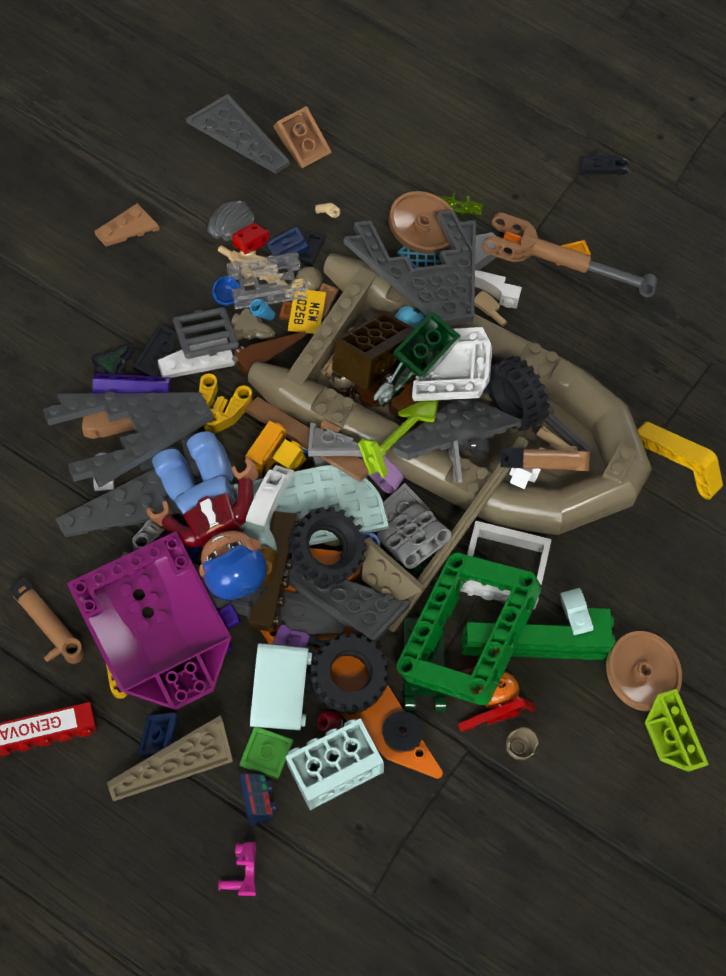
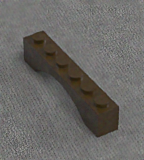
M273 512L270 531L277 546V567L267 590L252 604L248 621L252 629L276 632L277 626L281 624L280 611L281 607L285 605V588L289 587V570H292L294 565L290 563V559L293 556L292 553L287 552V548L291 544L287 541L288 537L292 535V528L300 520L296 513Z

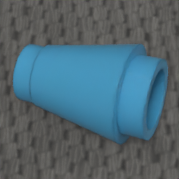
M255 299L250 304V311L253 316L268 321L274 319L275 312L264 300Z

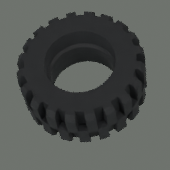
M343 633L339 634L336 638L328 639L318 649L310 666L311 673L309 679L312 682L313 693L317 694V699L320 703L324 702L327 705L326 708L329 710L335 709L340 714L344 712L355 714L359 711L361 713L367 710V708L372 707L383 695L388 685L387 680L390 671L387 670L389 663L383 657L385 654L383 650H379L376 647L377 643L375 641L370 642L366 640L367 637L364 635L358 637L356 633H350L349 635ZM352 656L359 659L365 665L368 672V680L359 691H343L332 681L330 676L331 666L339 657Z

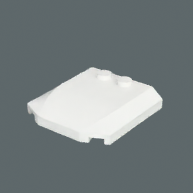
M483 327L454 329L461 337L446 358L424 379L421 380L416 375L412 393L414 401L480 398L490 381L492 345Z

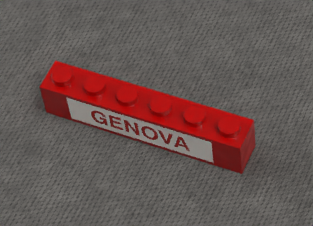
M83 703L0 723V756L9 755L10 752L16 750L20 752L27 751L37 745L40 747L48 746L51 742L58 740L61 742L69 741L72 737L79 735L81 737L92 735V732H96L97 729L91 703Z

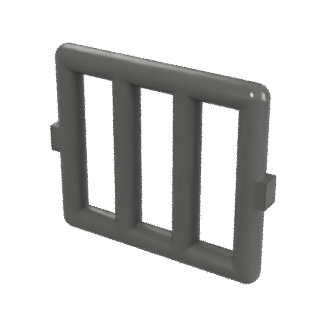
M224 307L205 311L200 309L194 311L195 313L173 318V324L186 359L205 355L215 356L218 352L239 347L237 337ZM220 315L222 318L183 328L181 325L184 322ZM223 326L226 331L186 339L185 336L186 334ZM225 338L230 340L229 343L190 351L189 346Z

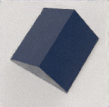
M176 713L150 715L147 717L138 752L139 756L149 758L174 743L179 725Z

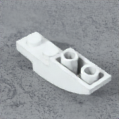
M275 465L273 470L269 469L250 506L246 517L247 522L265 527L279 505L280 496L293 478L294 470Z

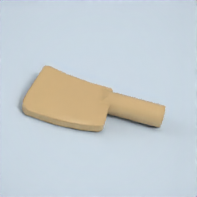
M481 291L475 297V306L488 316H491L502 327L505 326L507 321L496 312L500 305L487 292Z

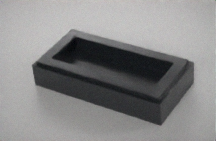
M308 231L305 241L310 249L298 255L296 262L313 267L325 241V236Z

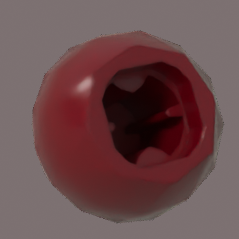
M327 710L320 714L317 724L320 732L325 735L332 729H341L343 721L338 712Z

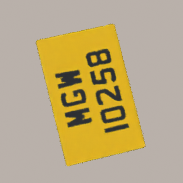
M295 288L288 331L316 333L322 322L326 292Z

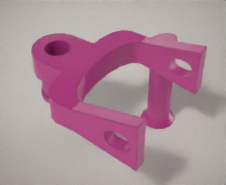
M256 842L236 843V857H238L236 864L245 865L244 881H222L219 878L218 890H239L238 894L240 896H256L254 884Z

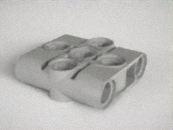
M413 504L389 522L388 529L378 531L377 537L380 543L392 553L396 560H399L404 566L411 569L445 545L451 538V531L435 518L433 512L427 511L420 504Z

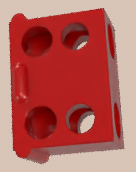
M252 223L232 234L233 246L244 252V255L249 254L269 241L268 230L263 229L256 223Z

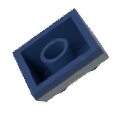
M239 774L249 826L273 821V814L277 813L275 802L270 801L269 793H272L270 780L266 781L265 775Z

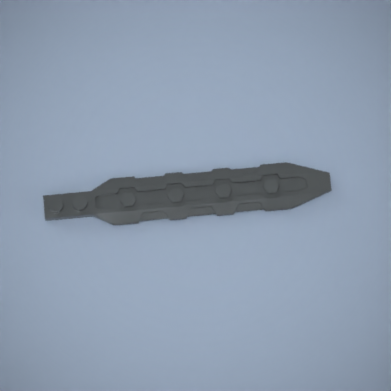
M123 552L122 557L129 553ZM193 563L217 610H222L231 604L234 606L237 614L247 616L249 619L252 604L269 587L260 586L255 592L243 598L223 600L211 593L204 578L200 575V566ZM285 591V605L281 607L280 611L282 625L287 626L290 630L304 632L308 635L343 634L345 625L301 593L294 594Z

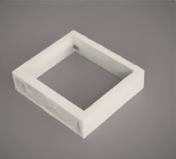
M475 521L468 556L473 557L478 537L542 552L536 577L542 585L551 539ZM471 580L464 583L461 589L462 592L468 593L469 596L478 595L485 600L494 599L501 601L503 604L506 603L511 592L508 590L501 591L497 587L490 585L483 586L481 583Z

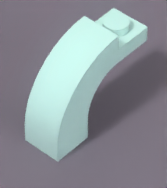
M577 588L560 593L566 620L569 619L573 634L577 635L592 631L593 625L581 589Z

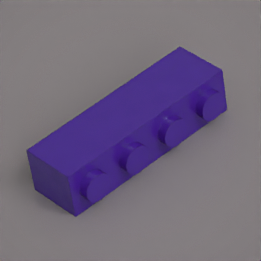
M95 373L93 377V393H106L108 391L115 393H170L171 377Z

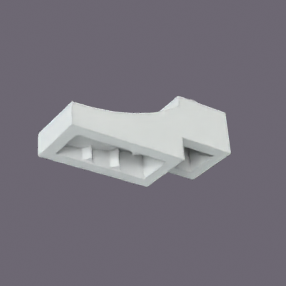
M475 270V287L493 295L500 301L499 305L517 309L522 287L506 284V277Z
M511 468L509 473L512 476L510 483L525 489L528 480L535 483L541 469Z

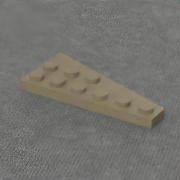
M221 715L108 781L107 785L112 800L116 801L233 762Z

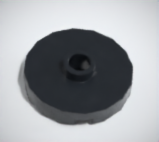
M399 711L392 714L383 725L382 735L385 744L391 750L398 753L413 751L420 745L423 739L421 721L409 712ZM404 728L407 730V732L405 734L399 733V730Z

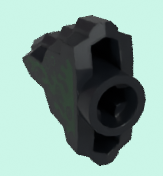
M126 344L119 346L114 351L107 350L103 354H96L90 359L96 366L94 368L95 373L123 375L122 372L126 369V362L131 358L134 347Z

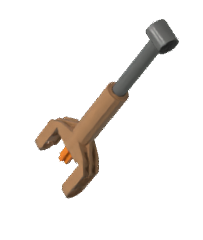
M505 213L495 214L492 220L494 228L505 233L503 239L490 236L485 238L482 244V248L486 253L511 262L524 261L534 255L583 273L589 270L638 287L640 294L644 297L654 295L658 282L657 277L653 274L639 277L591 261V256L539 239L535 228L528 221ZM496 219L504 220L505 224L499 225ZM518 224L522 229L517 231L513 228V225ZM493 242L496 247L490 248L486 243ZM508 247L513 253L507 254L503 249Z

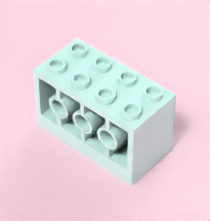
M352 719L344 724L345 727L339 730L336 728L325 734V737L321 739L314 738L307 743V746L301 749L299 747L294 748L285 756L288 768L310 810L384 773V762L361 719Z

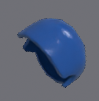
M229 276L220 277L212 288L215 302L223 306L233 305L239 297V283Z

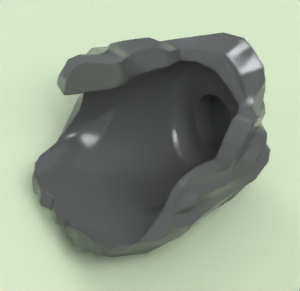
M231 201L222 204L210 217L207 231L215 239L232 240V234L254 223V214L243 201Z

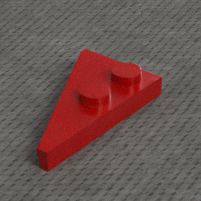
M519 696L510 699L509 703L505 705L498 704L492 706L490 711L458 723L460 731L463 732L474 729L477 725L485 722L492 724L516 717L520 714L519 710L527 709L530 710V713L537 710L533 702Z

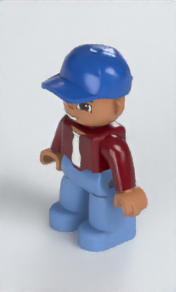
M200 432L193 435L187 441V447L191 457L197 464L203 482L196 485L189 463L176 449L161 451L152 459L156 474L161 478L169 497L183 513L189 527L184 526L173 517L172 507L167 501L162 502L164 510L159 514L151 507H147L146 510L150 519L157 525L163 526L170 534L177 531L184 546L189 548L203 547L201 554L202 564L200 565L199 572L204 578L207 587L214 596L220 599L235 600L255 592L263 584L267 576L266 560L261 552L262 545L258 540L251 539L243 533V524L247 522L246 517L254 499L253 482L258 477V470L255 463L250 458H246L247 468L239 473L235 466H231L227 453L216 436L211 432ZM234 475L239 480L238 496L236 502L234 485L231 483Z

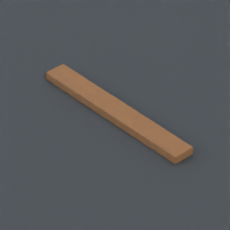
M256 397L245 407L248 414L266 425L269 421L281 424L286 429L287 438L308 450L309 427L259 397ZM318 456L359 482L369 474L365 462L356 456Z

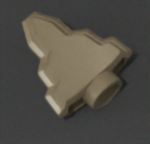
M248 307L242 311L241 315L235 313L232 318L231 324L239 340L242 338L253 339L255 337L262 340L273 339L275 335L273 329L269 325L262 323L260 317L253 316Z

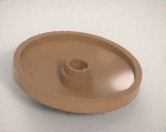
M422 191L408 192L398 197L393 203L388 216L389 227L394 237L408 249L423 254L439 253L448 248L449 241L436 219L437 212L453 209L447 202L434 194Z
M646 631L631 632L619 638L615 642V646L608 653L606 671L609 683L616 695L630 707L641 711H650L658 694L677 689L679 693L682 684L681 665L675 651L661 637Z

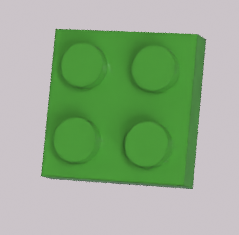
M254 727L240 761V766L279 780L286 762L285 756L288 755L293 740L259 727Z

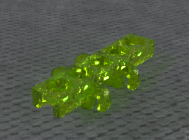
M453 193L452 198L438 195L455 212L462 213V216L466 212L481 215L483 204L470 202V196L467 197L466 202L454 200L456 193ZM462 204L463 207L458 208L456 205Z

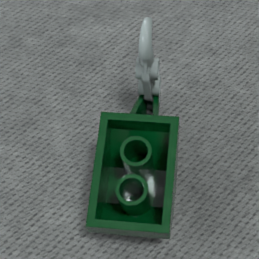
M431 311L393 352V355L401 362L390 381L385 382L378 389L373 399L377 400L384 408L415 374L421 380L424 379L446 358L459 341L461 335ZM408 367L411 370V372L395 389H393V386L395 385V383L397 382L405 368Z

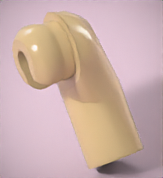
M333 203L315 205L316 214L326 213L333 218L340 215V209Z

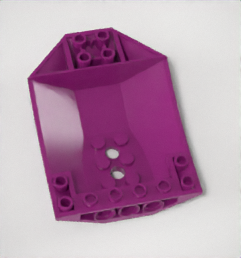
M177 531L67 583L120 692L174 710L213 692L232 636L208 595ZM142 590L145 593L144 599L136 600L133 597L134 591ZM145 607L153 609L154 614L151 618L143 617L142 610Z

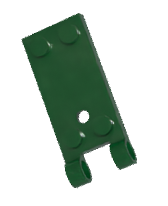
M404 618V648L419 618ZM443 627V633L427 662L445 667ZM404 679L405 712H415V696L434 697L435 712L445 713L446 697L444 693L408 683Z

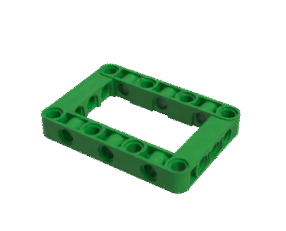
M461 553L452 554L448 558L397 662L396 667L400 675L408 683L478 705L489 703L541 593L542 587L535 574L530 571ZM469 580L479 582L483 586L497 587L501 591H511L472 675L427 662L443 633L442 629L447 618L451 616L464 583H467Z

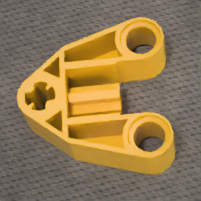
M208 373L200 379L199 392L212 411L213 420L203 426L207 432L216 434L234 425L246 412L245 407L252 402V390L245 385L239 386L230 399L225 413L223 411L228 400L223 396L217 397L211 409L218 386L215 375Z

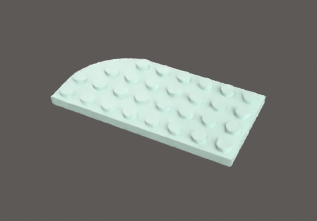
M333 465L294 472L293 478L280 496L279 505L275 509V511L296 513L299 519H301L312 510L316 511L320 507H324V509L335 507L337 512L341 509L345 510L346 517L351 515L355 517L352 522L356 526L358 524L362 526L359 530L360 534L388 529L381 496L372 483L366 478L359 482ZM263 479L253 482L254 497ZM234 484L235 502L238 496V484ZM272 516L265 527L251 522L243 524V533L251 539L258 540L262 547L271 548L277 552L275 539L270 531ZM319 530L311 536L309 546L338 540V538L327 530Z

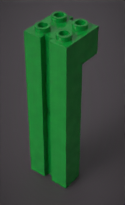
M587 608L593 630L577 635L573 634L571 626L525 625L511 657L604 660L612 647L615 646V635H612L614 617L611 616L610 609ZM467 622L461 636L462 655L481 656L496 623Z

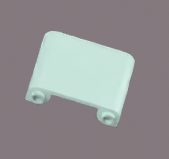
M258 643L250 717L251 727L301 730V726L305 727L306 714H302L306 668L307 665H311L312 653L308 652L309 648Z

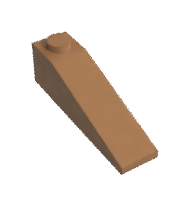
M105 412L84 416L82 422L84 437L92 439L134 430L128 417L110 422Z

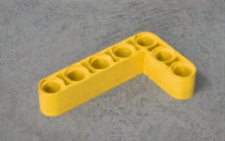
M644 422L637 429L644 448L693 470L697 490L703 498L710 500L722 488L723 482L718 458L713 451L650 422Z

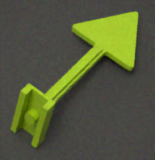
M439 400L419 401L398 411L399 416L408 419L380 446L377 442L362 439L358 443L369 475L379 472L380 476L384 478L388 474L383 459L386 451L418 420L433 423Z

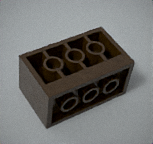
M385 311L336 338L332 370L363 389H370L394 374L401 361L393 355V352L415 328Z

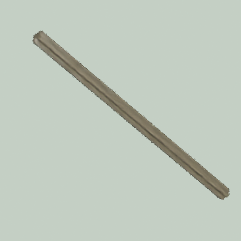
M520 436L511 448L525 449L528 441ZM501 463L498 465L452 530L450 540L438 550L418 578V581L423 586L427 587L511 468L501 467ZM424 590L404 599L411 602L410 607L388 630L391 632L397 630Z

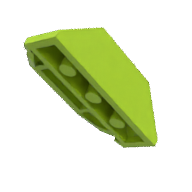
M677 689L658 694L647 716L645 725L660 761L688 772L708 766L707 759Z

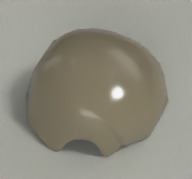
M307 266L298 271L294 285L298 289L319 290L323 277L318 269Z
M336 372L328 379L338 390L347 389L350 385L354 384Z
M526 727L513 730L506 740L508 754L516 760L524 761L534 755L539 744L536 733Z

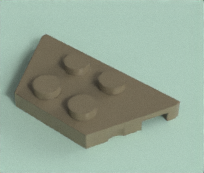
M370 538L364 541L367 551L363 553V556L366 558L363 562L362 580L374 591L384 596L386 594L394 596L393 599L401 601L420 593L426 588Z

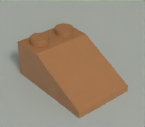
M307 106L277 121L273 126L280 140L301 168L332 153Z

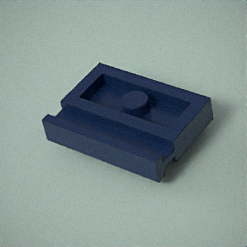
M298 227L266 242L269 251L278 265L310 249Z

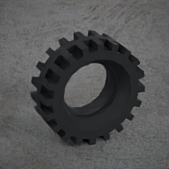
M512 355L491 366L490 381L486 388L490 390L488 395L494 401L493 406L502 412L521 419L522 426L517 428V430L526 431L545 420L546 416L549 415L550 412L547 410L550 408V404L547 402L549 396L544 391L545 385L541 384L539 380L541 377L539 374L536 375L534 373L533 366H528L525 359L521 361L520 356L514 357Z
M320 507L316 511L312 510L292 528V535L288 537L287 541L291 543L290 547L287 548V552L292 553L293 556L290 559V563H296L298 569L295 571L298 574L304 573L306 575L304 580L307 582L312 579L315 581L314 585L319 586L323 583L325 587L332 584H340L354 575L361 568L360 564L365 561L366 557L363 556V553L367 551V546L363 545V541L366 539V535L360 534L359 530L362 526L360 524L356 526L352 522L355 519L352 515L346 517L345 510L341 509L337 512L335 507H329L328 509ZM319 530H327L333 533L342 545L341 558L333 565H325L318 562L310 551L309 542L311 536Z

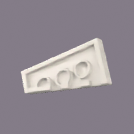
M227 338L189 346L190 351L225 344L228 343ZM180 350L158 360L161 376L171 378L234 366L235 363L231 359L233 357L231 350L218 352L215 356L205 355L186 359L183 350Z

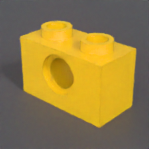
M286 439L272 458L277 466L294 470V472L298 471L306 460L301 445L293 440L289 442Z

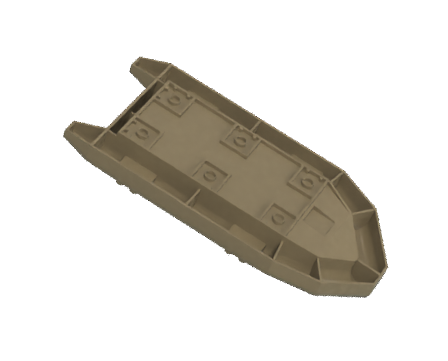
M330 253L324 264V273L343 293L291 369L255 362L248 373V382L271 405L309 428L310 423H314L317 428H321V423L326 420L340 427V434L353 438L356 443L366 439L375 441L380 446L403 424L401 420L390 413V402L384 408L382 406L370 407L364 405L359 401L358 397H350L347 394L340 393L328 381L329 378L326 375L324 376L320 370L334 354L336 338L347 333L350 327L355 328L383 311L395 316L398 310L404 306L415 308L413 311L418 314L421 311L383 277H380L362 259ZM474 314L472 322L449 325L453 329L483 327L492 345L491 366L512 355L514 357L520 356L521 361L525 359L528 366L532 365L534 373L536 375L539 374L541 384H544L546 387L544 391L549 396L547 400L554 408L553 415L591 448L589 471L541 469L535 483L528 480L525 489L510 483L512 476L509 475V470L477 515L478 517L499 527L560 535L633 506L652 468L626 403L584 369L559 357L557 353L542 348L538 343H532ZM355 383L353 384V386H354L353 391H354V392H356V385H357V384H355ZM396 383L393 386V389H395L400 383ZM486 388L485 393L481 394L480 398H472L497 409V407L493 406V399L488 395L490 393L488 388ZM453 399L439 400L437 412ZM418 420L395 444L425 421ZM540 422L526 431L508 428L504 433L488 437L489 454L487 456L476 457L470 453V450H459L462 483L453 482V461L450 459L448 449L442 451L440 448L429 451L428 455L407 460L392 453L393 446H391L386 451L385 457L403 474L404 478L467 511L501 463V448H511L518 437L521 436L528 441L525 449H539L541 447L546 450H556L537 436L538 431L543 426L567 444L569 443L546 422Z

